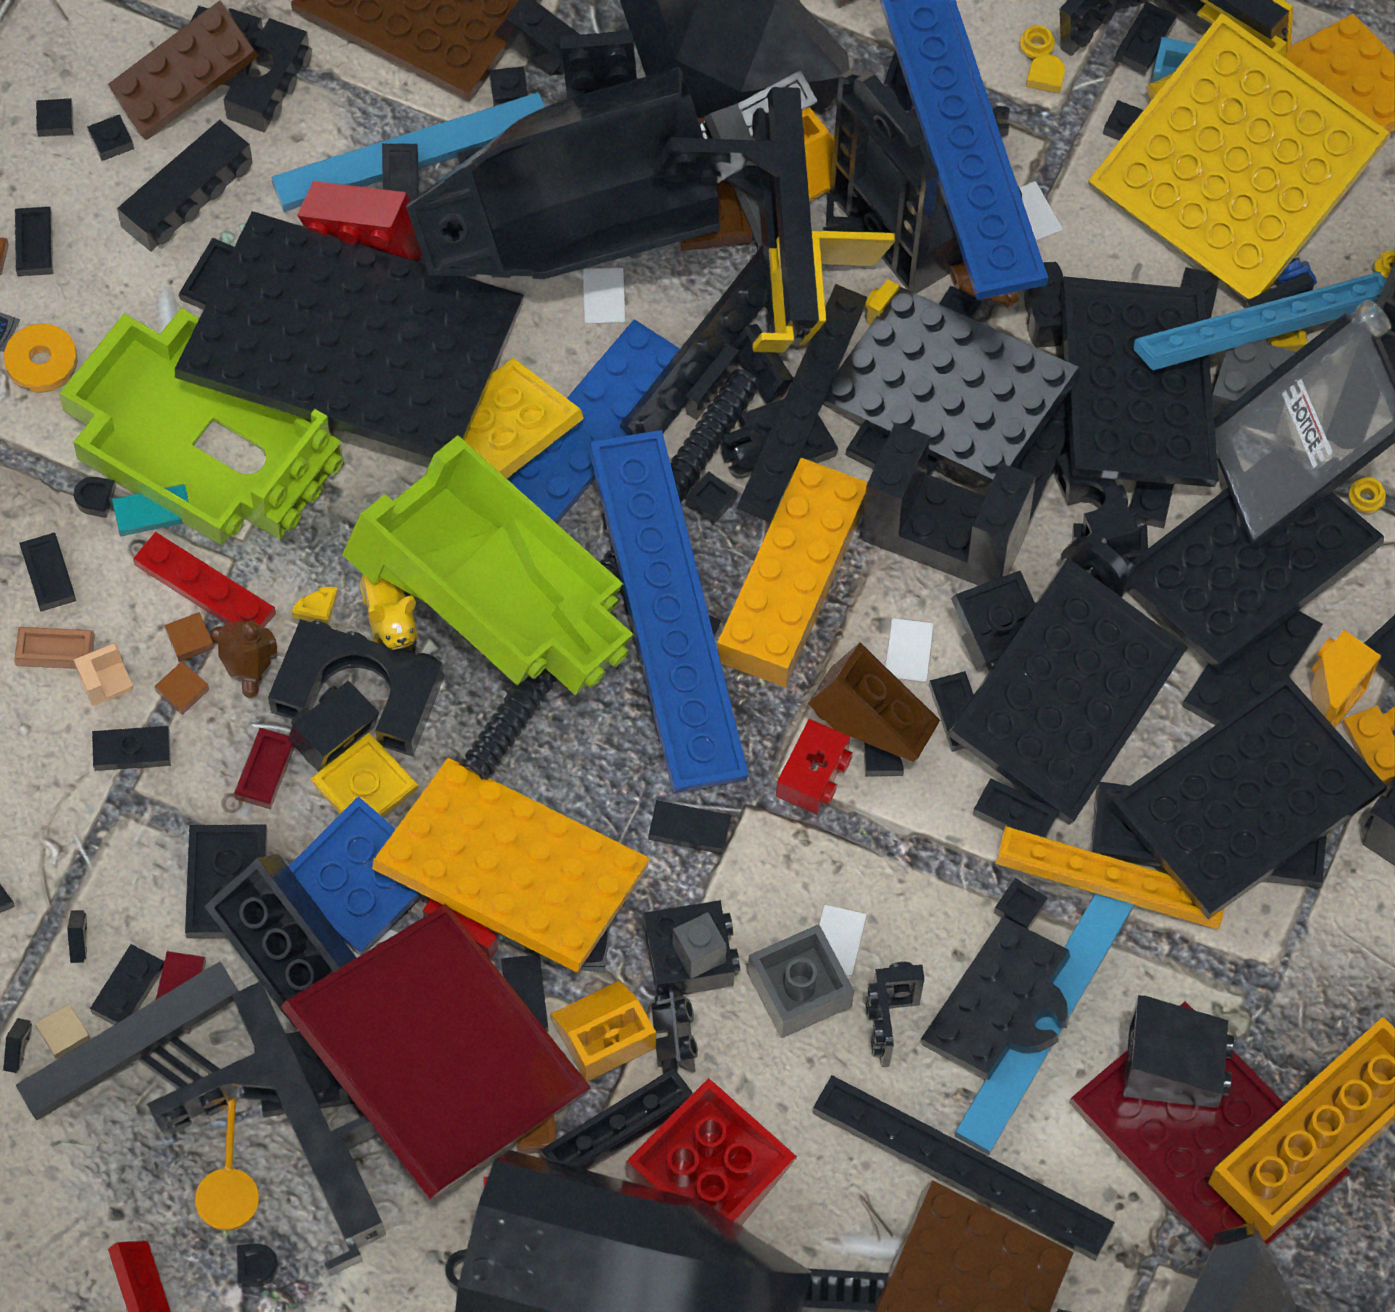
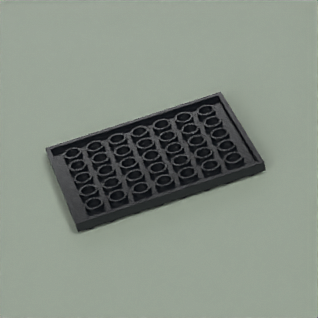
M252 211L175 367V378L311 420V413L316 409L327 415L328 426L433 458L436 452L456 436L465 440L521 310L524 295L465 276L429 275L426 265L358 243L349 244L340 240L339 237L329 234L325 236L307 230L306 227Z

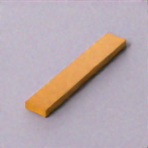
M1005 826L995 864L1214 929H1219L1222 923L1224 909L1210 919H1207L1169 874Z

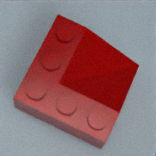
M708 1078L626 1160V1176L637 1184L705 1201L714 1207L716 1211L742 1226L797 1159V1156Z

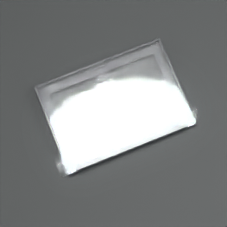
M1371 300L1364 301L1351 315L1343 314L1214 418L1217 460L1251 544L1257 548L1268 542L1395 443V370L1380 339L1382 335L1390 330L1391 325L1383 310Z

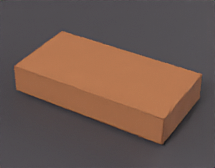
M18 627L14 657L15 665L76 669L74 659L93 652L94 630Z

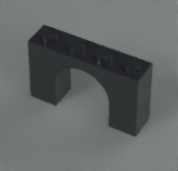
M300 619L268 696L271 713L293 719L304 708L313 709L323 684L331 676L351 668L367 669L381 676L390 687L388 700L375 730L377 741L383 748L413 757L444 680L443 663L426 653H418L416 655L403 651L402 648L391 650L384 643L380 644L370 641L358 632L348 631L344 633L332 629L331 626L322 621L314 620L308 622Z

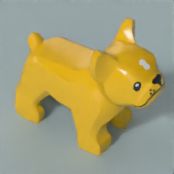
M362 575L359 588L364 605L368 606L372 640L380 644L384 643L391 650L412 645L418 638L416 622L413 616L416 606L414 596L406 597L401 588L383 578L374 585L365 575Z

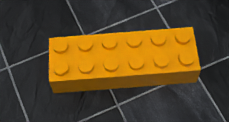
M800 458L717 642V651L721 664L784 688L787 687L865 510L867 481Z
M1382 1017L1214 1169L1209 1184L1248 1224L1255 1223L1265 1241L1395 1123V1028Z

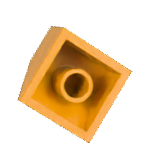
M1343 630L1336 640L1331 637L1326 640L1317 654L1320 658L1311 671L1315 674L1311 685L1313 704L1334 728L1338 726L1368 690L1381 655L1346 630Z

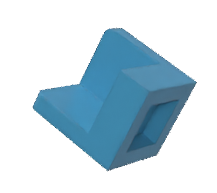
M1162 37L1152 83L1175 72L1196 44Z

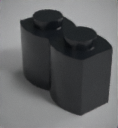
M1043 262L1048 275L1047 285L1024 291V304L1030 314L1028 333L1032 344L1036 348L1061 346L1063 342L1060 290L1063 273L1057 262Z

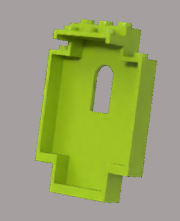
M180 308L159 334L123 313L59 393L63 411L86 424V427L73 442L77 459L109 479L115 480L116 483L134 494L141 493L182 518L183 523L221 546L229 536L234 537L240 531L244 519L279 540L287 530H294L301 519L303 509L308 503L312 504L318 499L323 489V483L329 475H336L344 462L341 440L330 434L327 415L314 409L311 413V420L177 379L175 378V367L199 318ZM215 421L260 448L264 452L266 460L263 467L257 472L243 474L194 445L210 424ZM185 484L189 503L165 488Z

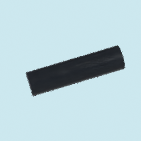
M672 1068L540 1149L543 1159L589 1170L663 1124L693 1092L675 1068Z

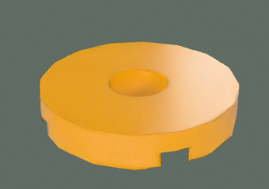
M45 323L28 325L17 331L7 342L3 354L6 372L13 383L19 387L29 388L30 391L37 393L53 391L66 384L78 363L75 343L69 334L58 326ZM44 352L50 355V359L43 364H35L31 361L32 357L37 353Z

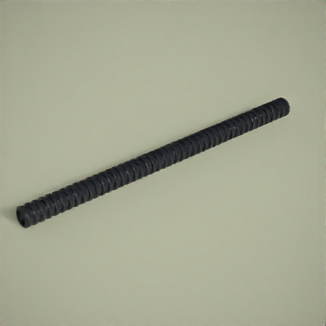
M735 369L731 373V378L726 380L725 386L719 390V395L714 397L713 403L707 407V412L703 413L701 420L696 423L695 429L691 430L689 437L684 440L683 446L672 457L670 464L680 503L683 501V496L688 494L689 488L695 484V479L701 475V470H704L707 462L713 458V453H716L719 445L723 443V436L731 432V428L736 425L741 413L747 409L749 402L754 399L755 394L760 390V383L750 372ZM611 545L610 551L605 553L604 559L600 563L621 581L613 546ZM545 668L535 679L528 676L519 685L512 686L510 689L511 694L505 696L504 703H501L497 708L498 713H494L491 716L492 722L486 723L484 726L485 731H481L478 735L479 740H475L471 745L473 750L469 749L465 753L466 759H462L459 765L474 771L481 780H488V774L494 773L496 770L495 765H499L502 761V756L508 753V746H512L515 743L514 737H518L522 733L521 728L526 727L528 724L527 719L533 717L534 710H537L541 705L540 701L547 697L546 692L553 688L552 682H557L558 679Z

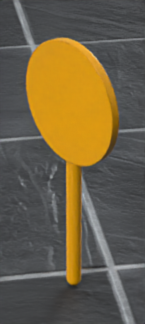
M236 1099L228 1101L225 1167L208 1174L200 1182L195 1194V1206L200 1218L207 1225L218 1230H234L242 1227L253 1218L259 1205V1192L254 1180L247 1173L233 1168Z

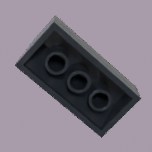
M279 854L257 858L204 906L281 1010V1006L286 1000L356 958ZM282 1010V1012L285 1014V1016L288 1018V1020L291 1022L294 1028L297 1029L293 1022L286 1015V1013Z

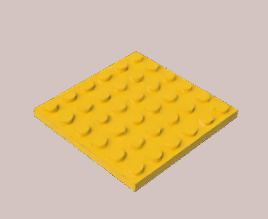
M1221 13L1089 178L1088 182L1198 265L1212 273L1240 296L1249 300L1269 290L1389 140L1391 135L1389 131Z

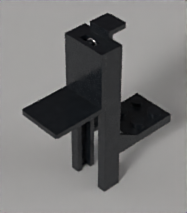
M261 981L231 994L257 1052L147 1103V1106L161 1133L169 1130L170 1133H175L192 1124L191 1119L204 1112L207 1116H211L223 1111L229 1106L227 1102L232 1099L281 1103L349 1249L348 1252L324 1263L329 1276L363 1261L358 1249L386 1236L383 1222L348 1148L379 1133L365 1115L337 1129L330 1130Z

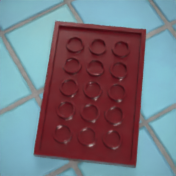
M1186 1001L1180 1005L1194 1010ZM1125 1051L1072 1096L1070 1104L1192 1233L1211 1250L1214 1233L1248 1224L1209 1184L1214 1169L1277 1113L1285 1103L1234 1051L1232 1058H1226L1225 1071L1232 1074L1229 1096H1222L1218 1108L1124 1097L1127 1051ZM1347 1167L1344 1168L1266 1241L1264 1240L1267 1248L1344 1181L1351 1171Z

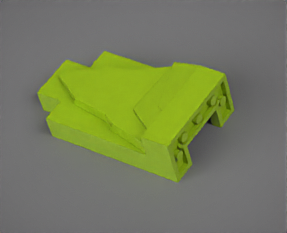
M456 436L436 452L425 475L396 499L391 500L384 494L360 513L342 555L374 585L383 578L427 603L516 685L522 683L528 676L535 679L546 668L576 695L586 685L589 688L597 685L606 674L604 669L610 664L614 668L617 667L629 654L626 646L633 633L611 614L619 603V599L616 596L623 583L459 436Z

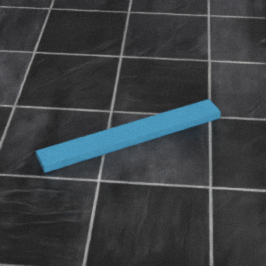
M538 92L271 176L272 184L284 212L302 206L313 181L358 187L382 181V144H418V169L458 157L457 152L487 145L512 124L544 108L545 105Z
M1380 272L1144 336L1135 339L1134 350L1152 370L1238 347L1248 342H1256L1335 320L1345 313L1353 315L1362 312L1364 309L1370 310L1375 308L1387 279Z
M1095 894L1067 941L1065 948L1069 949L1070 958L1053 984L1061 990L1067 1001L1069 1018L1135 905ZM1043 1017L1036 1023L1038 1029L1053 1030L1058 1034V1037L1063 1030L1052 1017ZM1052 1047L1036 1053H1021L1009 1049L990 1080L986 1079L957 1128L955 1137L990 1155Z

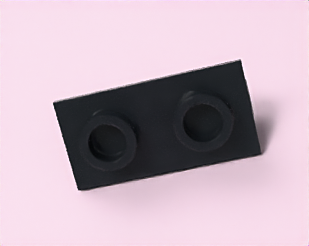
M671 987L669 988L670 996L667 994L657 995L654 997L655 1002L651 1005L653 1025L656 1033L668 1031L669 1035L656 1039L657 1064L659 1067H662L663 1073L672 1068L678 1071L679 1065L693 1073L696 1072L694 1058L698 1056L697 1043L691 1034L690 1021L694 1019L693 1007L688 998Z

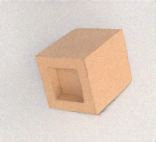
M116 643L74 659L79 679L92 707L133 690V684L122 662Z

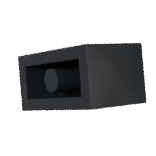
M518 0L494 33L549 75L562 63L560 36L581 35L535 0Z
M349 680L339 688L336 686L329 688L320 697V703L311 710L304 708L291 721L292 728L288 739L289 742L318 772L375 727L379 711Z

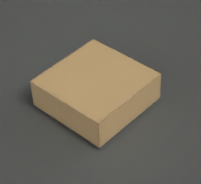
M70 1004L35 1023L55 1059L60 1058L90 1040L89 1034Z

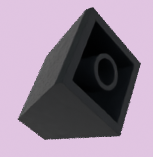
M1138 995L1129 1022L1123 1096L1218 1108L1222 1096H1229L1232 1074L1225 1071L1226 1058H1232L1234 1035L1228 1034V1020L1149 996Z

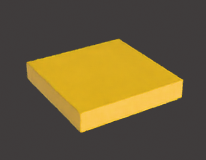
M367 733L310 778L311 784L339 814L359 796L380 816L385 817L419 789L414 779L370 733Z

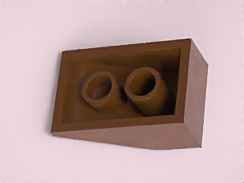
M860 642L831 666L807 703L815 711L816 715L826 721L834 730L912 762L919 758L940 722V719Z

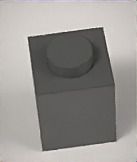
M709 912L673 929V948L690 979L726 962L727 945Z

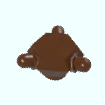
M253 621L225 623L223 627L213 628L210 632V637L213 642L218 644V656L230 677L242 682V693L245 697H256L259 692V681L262 680L261 675L270 665V658L277 654V643L273 633L268 628L261 629Z

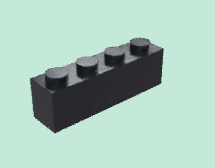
M219 119L117 207L121 227L150 252L158 245L165 244L171 239L174 231L185 222L192 221L198 215L200 209L211 199H217L224 192L225 187L236 177H242L247 173L253 163L250 144Z

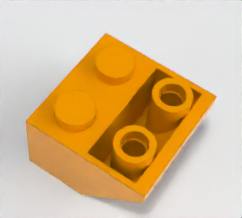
M807 107L802 110L810 202L830 191L834 142L828 129L811 108Z
M620 980L550 1014L555 1027L586 1082L656 1048V1031L638 998Z

